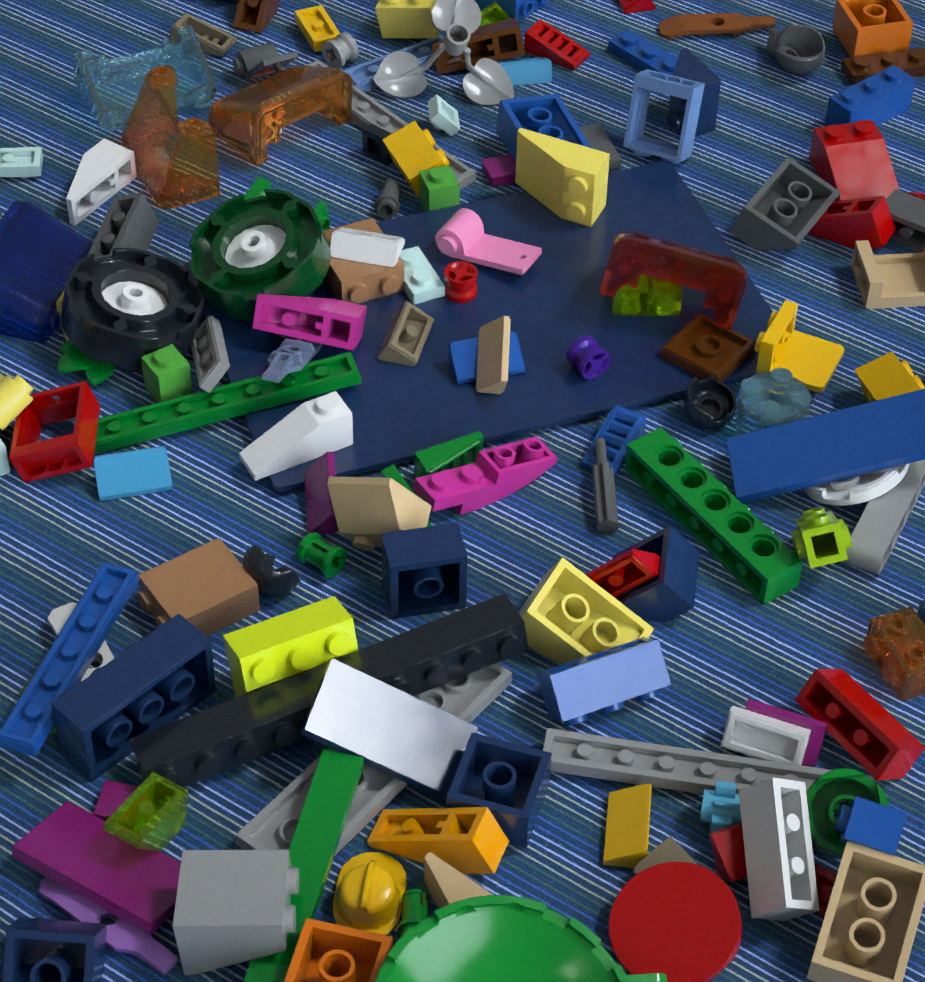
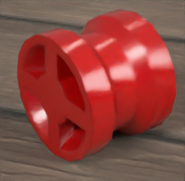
M456 261L445 267V297L449 301L468 303L476 297L477 285L475 282L478 278V271L473 264L465 261Z

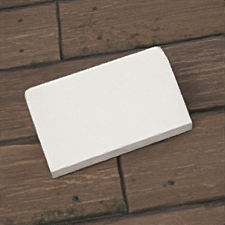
M341 227L332 232L330 256L394 267L404 247L405 239L398 236Z

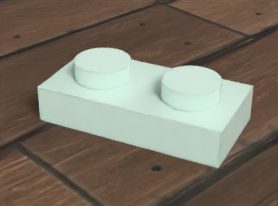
M42 147L0 148V177L29 178L41 176L43 163Z
M419 246L402 250L399 258L404 264V290L412 303L415 305L445 296V285Z

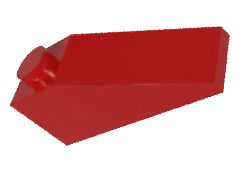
M885 196L834 201L808 234L853 249L855 241L868 240L871 249L876 250L884 247L896 228Z

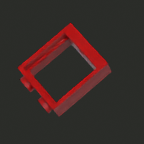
M83 381L30 394L34 400L16 417L9 457L23 481L27 483L92 467L100 404L87 382ZM76 417L74 433L40 441L42 425Z

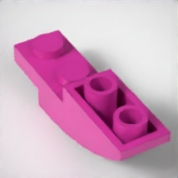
M536 436L481 450L478 452L475 463L417 477L414 481L413 491L432 506V512L453 507L459 515L485 507L526 486L555 465L557 457Z

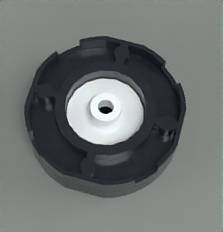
M113 248L112 256L94 259L95 255L91 253L76 262L65 284L61 322L69 340L79 350L88 355L92 361L109 363L122 367L129 372H138L143 370L142 356L171 344L175 346L184 358L190 354L191 346L201 324L205 296L203 289L199 285L196 288L188 279L189 270L170 258L136 248Z

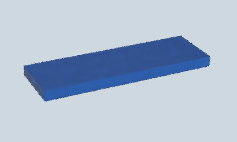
M925 389L726 438L736 498L741 503H747L925 460Z

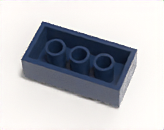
M178 613L166 623L158 625L153 632L136 644L128 646L112 661L103 667L95 669L89 677L75 687L61 693L51 703L60 754L87 779L93 782L133 752L129 739L175 722L216 691L211 639Z

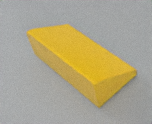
M641 784L609 792L603 865L634 868L638 862L647 856L652 784Z

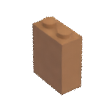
M374 218L324 231L329 247L331 245L332 232L341 227L383 234ZM330 256V264L324 280L337 300L359 304L404 291V264L400 258L394 267H386Z
M220 538L139 574L140 592L137 593V600L146 614L151 612L157 626L161 623H166L179 613L208 636L260 611L258 584Z

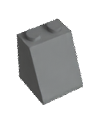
M289 849L182 850L173 930L184 975H196L286 951L288 933H295L296 907L295 905H290L291 894L299 893V868L291 867Z

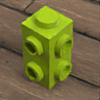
M824 507L806 510L802 512V518L795 519L797 530L790 531L793 546L799 560L805 558L810 569L848 560L846 548L852 547V541L848 526L844 524L843 519L838 520L832 511L825 512Z

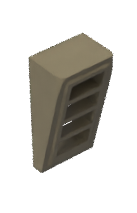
M186 12L172 26L169 43L172 45L223 57L237 41L236 37Z

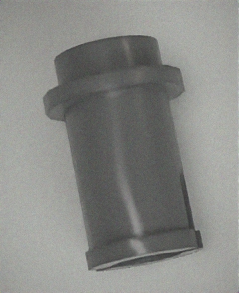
M386 180L385 184H381L380 196L376 199L374 206L381 217L391 218L400 209L398 199L401 193V186L395 180Z

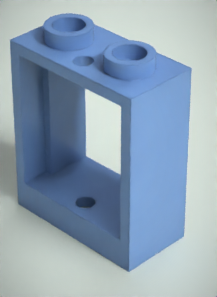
M649 69L636 73L623 147L632 149L635 155L643 157L655 155L662 157L661 161H668L672 164H679L681 161L691 157L705 83ZM651 91L687 100L679 145L643 136Z

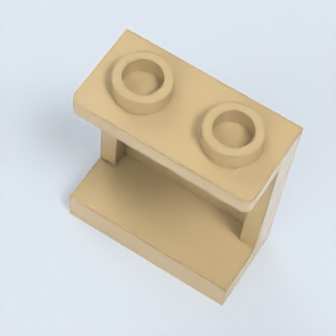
M868 240L855 241L851 269L865 309L925 306V246L924 251L921 253L873 255Z

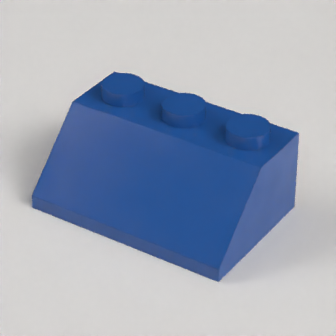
M559 94L500 100L496 132L515 161L517 154V131L519 128L592 148Z

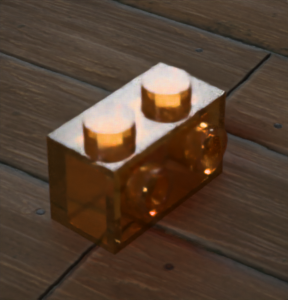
M912 606L871 618L867 635L864 638V647L868 656L871 659H875L883 671L887 685L895 689L902 701L924 695V623Z

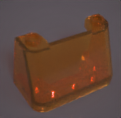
M172 65L157 66L147 73L122 134L123 147L134 151L136 172L153 201L159 207L167 209L220 196L215 132L206 121L199 118H189L183 122L178 120L175 92L178 78Z
M293 66L216 101L210 108L209 130L254 165H258L268 160V154L265 153L268 145L272 141L275 144L280 142V129L319 110L323 116L328 119L331 118L339 126L351 121L352 77L339 68Z

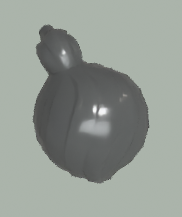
M791 23L781 32L777 29L767 30L769 34L767 51L787 72L804 75L813 72L824 62L825 43L821 34L813 27Z

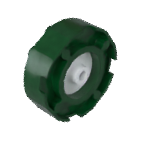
M264 189L266 196L247 200L243 194L235 196L220 204L197 226L189 244L192 250L191 262H189L192 274L198 285L203 289L207 302L232 319L253 321L258 294L308 297L322 284L330 264V247L318 217L309 203L287 191Z

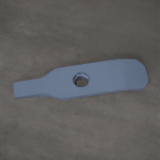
M288 336L276 351L274 350L268 357L267 365L269 367L262 374V380L279 383L288 373L302 370L319 352L323 344Z

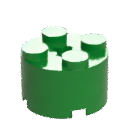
M841 768L831 770L816 779L806 791L812 848L815 852L824 856L842 860L846 845L839 843L842 831L835 829L837 818L834 817L833 813L842 804L850 806L851 801L856 796L889 807L884 790L871 778L855 769Z

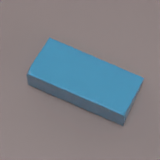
M540 57L496 61L505 69L513 86L552 82V62L549 58Z
M164 446L101 455L93 458L100 501L173 490L167 451Z

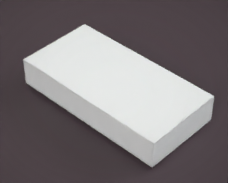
M732 706L720 747L761 760L802 765L811 730Z

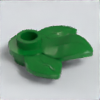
M70 340L59 346L63 355L58 361V373L85 370L87 380L94 386L106 380L115 370L112 364L92 361L88 355L79 350Z

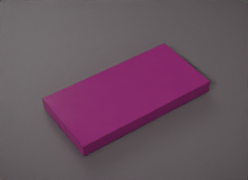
M69 801L65 802L13 845V858L149 935L174 914L181 862Z

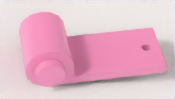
M468 208L459 209L435 235L436 244L445 255L523 275L542 254V248L484 234L482 220L474 211Z

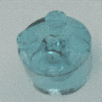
M775 368L772 372L759 373L744 379L741 382L736 411L735 430L737 434L741 435L808 418L811 404L809 390L801 381L792 377L791 371L785 368Z

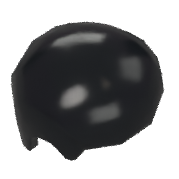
M713 376L704 380H698L697 377H694L683 396L685 414L692 423L700 428L714 429L730 423L737 410L736 395L728 385L716 380Z
M255 544L245 552L243 567L258 584L260 595L268 598H280L301 583L300 578L293 570L285 567L274 569L275 556L265 554Z

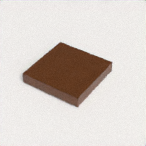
M700 313L661 348L660 357L702 380L713 376L716 380L723 383L755 353L756 341Z

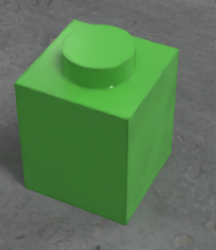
M450 165L419 171V203L424 212L460 205V183Z
M173 344L141 357L144 387L157 403L192 394L190 364Z

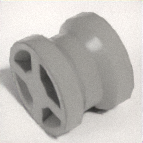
M342 32L335 37V40L329 39L322 44V55L330 67L339 69L345 65L346 61L352 62L358 58L359 48L355 39L350 34Z

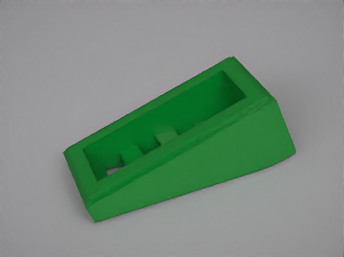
M481 431L415 452L414 478L475 463L478 452L483 450V434Z

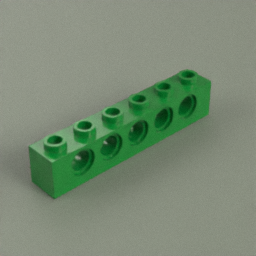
M660 427L626 445L624 470L762 605L798 587L803 560H799L797 552L790 549L775 535L769 526L764 525L751 512L746 504L741 503L730 493L724 483L713 477L699 460L694 459L681 446L677 439L672 438Z

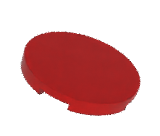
M666 862L641 871L624 885L611 909L609 935L617 959L631 975L664 973L667 975V982H708L735 958L742 938V918L733 892L717 874L693 863Z

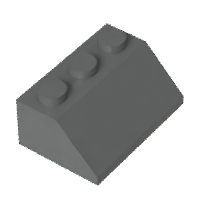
M787 157L744 206L730 233L756 251L796 248L841 192L790 157Z

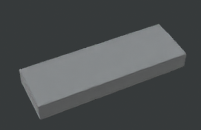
M211 315L207 316L198 328L191 346L199 387L208 393L212 391L230 367L220 321Z

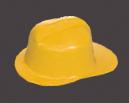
M365 852L347 861L339 873L333 900V917L337 925L388 935L397 925L402 913V895L406 890L407 882L406 872L401 863L392 856L380 852Z

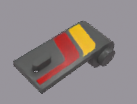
M270 42L237 51L236 58L233 59V67L238 77L242 76L247 81L272 73H281L285 70L284 67L299 56L297 51L279 55L275 45Z

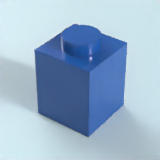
M856 796L851 801L850 806L842 804L835 825L836 830L842 831L839 843L846 845L847 841L895 855L907 813Z

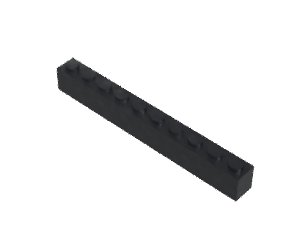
M504 593L339 657L336 660L415 696L529 650L525 622ZM327 663L129 739L137 767L152 800L307 739L308 737L300 733Z

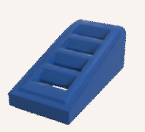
M615 405L582 459L581 467L592 471V466L597 465L595 439L601 437L605 439L606 445H608L606 446L607 458L613 461L607 460V462H609V467H613L615 478L625 463L626 445L644 436L646 417L643 414Z

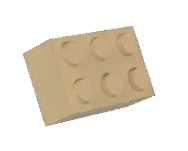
M847 841L806 979L815 982H903L925 902V865Z

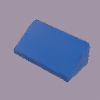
M513 331L510 332L508 375L525 372L518 337ZM478 337L449 343L448 361L457 384L476 381Z

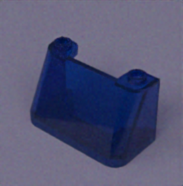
M15 200L0 220V334L46 344L52 333L58 330L61 322L56 302L65 290L66 281L76 262L88 255L94 240L33 203L22 200Z

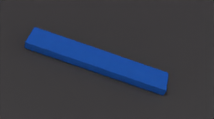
M106 562L101 564L0 729V747L36 757L55 725L51 703L61 693L72 689L80 683L140 581L139 571Z

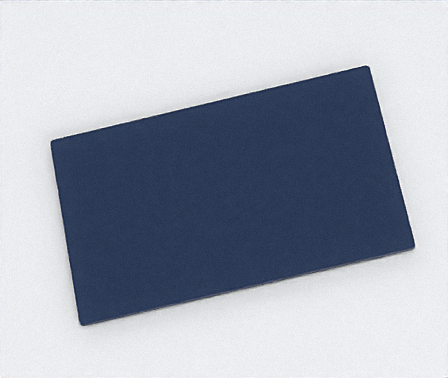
M663 161L608 173L606 206L592 227L560 218L527 191L376 222L383 234L403 237L405 239L402 250L419 246L444 285L446 283L444 279L445 267L452 262L465 260L443 254L436 244L435 235L461 208H468L480 217L484 227V234L542 248V254L523 275L469 262L477 268L478 278L475 282L477 285V295L468 303H454L443 296L414 305L405 290L359 303L360 305L367 306L362 339L354 351L323 344L319 352L309 362L351 352L361 375V384L335 390L350 409L353 417V445L332 452L335 457L336 477H347L389 467L393 464L397 465L414 461V453L477 431H481L483 434L484 444L609 414L615 405L630 409L683 396L691 380L697 376L660 357L661 348L700 313L756 341L761 331L766 333L768 321L773 311L672 163ZM187 262L183 266L189 270L188 279L197 288L198 283L192 274L189 262ZM325 280L309 295L315 298L336 299ZM205 299L202 314L203 320L211 315L218 319L221 324L230 367L226 371L229 383L262 375L269 367L267 365L268 357L274 350L276 351L285 339L277 338L275 333L253 329V321L232 319L211 306ZM406 301L434 318L415 366L382 361L376 358L394 314ZM502 316H509L511 319L510 332H515L518 337L525 372L508 375V382L502 394L479 393L476 391V381L457 384L448 361L449 343L476 338L479 336L480 327ZM582 336L593 337L599 345L598 348L605 349L611 357L606 371L593 380L583 378L578 368L571 366L566 359V354L571 344ZM755 352L723 383L729 385L766 376L756 372L759 353ZM334 391L243 415L253 441L302 403ZM320 457L268 476L273 490L285 492L305 487V471Z

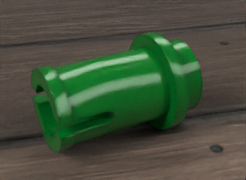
M409 889L403 893L402 921L397 926L399 938L411 927L413 928L428 917L430 896L426 891L422 894V902L421 889Z

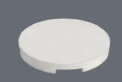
M909 463L803 490L813 500L827 505L845 506L863 503L877 498L895 487L907 473Z

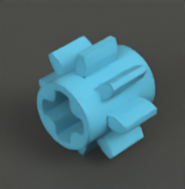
M716 781L714 791L704 789L700 821L710 822V833L742 822L739 794H735L736 783Z

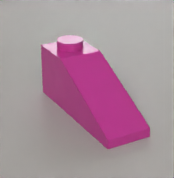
M258 294L252 328L354 351L362 339L367 306L329 298Z

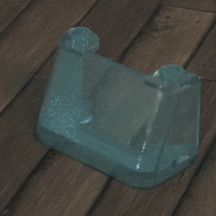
M192 25L178 28L179 36L170 43L168 38L163 39L161 48L108 61L104 54L98 55V59L93 58L90 50L75 53L74 79L76 85L101 128L114 131L126 124L193 107L204 108L211 104L212 99L216 95L217 85Z

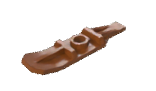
M738 13L676 15L664 19L658 26L662 38L672 39L688 34H698L699 38H702L705 34L721 35L723 33H732V36L736 37L739 33L761 28H775L776 23L773 16L749 17Z

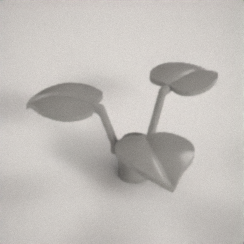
M437 0L431 13L432 23L438 31L446 32L443 43L439 45V48L421 67H419V61L413 54L405 51L393 52L382 60L373 78L375 85L392 97L400 99L416 97L427 86V80L422 72L426 71L443 51H446L452 56L463 54L465 57L466 68L470 73L464 76L462 88L464 94L471 102L480 106L500 105V100L514 99L512 82L505 69L499 63L492 59L481 58L477 61L475 67L471 64V49L467 45L471 34L481 24V11L475 0Z

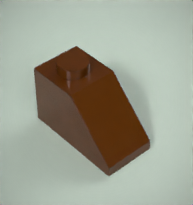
M239 0L233 27L261 34L277 13L280 0Z

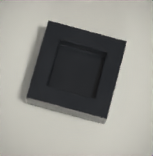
M372 123L362 128L363 154L386 166L389 165L393 160L382 139L392 133Z

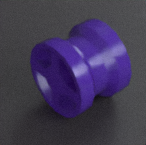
M582 336L571 344L567 351L566 359L571 366L578 368L583 378L593 380L606 371L611 357L605 349L598 348L599 345L593 337Z

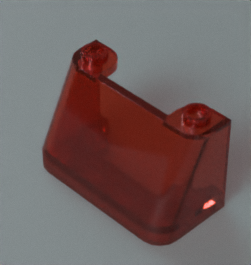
M624 229L616 233L612 240L599 294L615 298L621 287L630 284V287L636 288L640 274L705 291L703 307H711L716 315L715 326L731 330L746 288L747 272L744 266L731 256L633 229Z

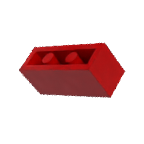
M842 668L815 669L795 699L813 719L826 722V731L877 781L904 778L925 749L922 743Z

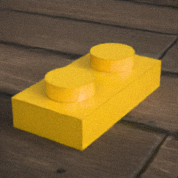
M322 5L294 11L295 22L314 52L322 51V44L329 39L335 40V37L340 34Z

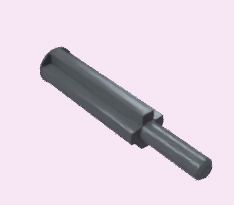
M600 437L595 439L597 465L592 466L596 529L602 534H611L619 528L613 467H609V462H607L605 439Z

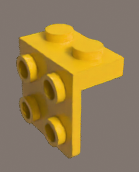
M785 300L778 312H772L766 333L761 331L756 340L754 351L759 353L756 372L807 390L823 392L843 357L844 347L794 330L798 304Z

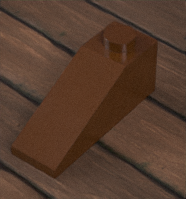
M516 18L479 27L471 34L467 45L471 49L470 58L473 67L481 58L500 61L525 55L521 30ZM443 40L432 44L433 53L443 43ZM443 51L435 60L438 74L466 68L463 54L452 56Z

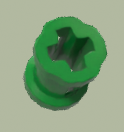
M317 532L308 533L300 542L296 552V559L299 562L312 564L320 569L321 574L328 579L335 577L340 572L347 557V551L341 546L333 547L326 543Z

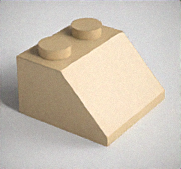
M329 476L327 485L339 533L352 540L354 547L365 551H374L375 547H382V533L427 527L432 506L392 478Z

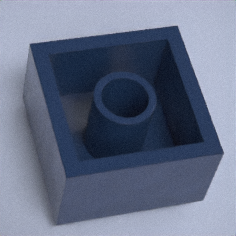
M458 523L382 533V585L391 619L466 608L468 556Z
M471 733L447 794L446 808L488 807L508 838V844L527 849L550 783L552 753Z

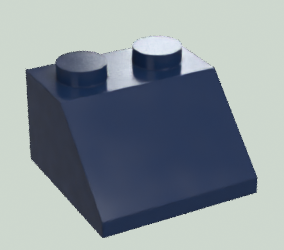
M687 48L682 49L673 76L705 83L695 137L715 130L721 79ZM670 96L669 114L667 115L668 126L681 136L687 100Z
M668 526L613 555L612 560L632 549H637L660 556L658 576L615 597L643 620L666 622L694 608L700 551L673 527Z
M19 917L6 928L3 982H101L105 965L107 924Z

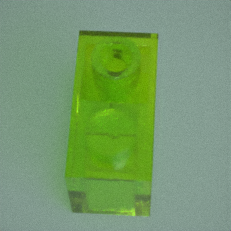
M645 264L614 285L612 315L680 316L683 294L680 264Z

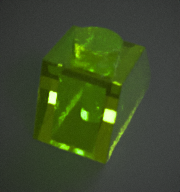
M152 772L103 823V830L138 849L161 851L185 825L188 790Z

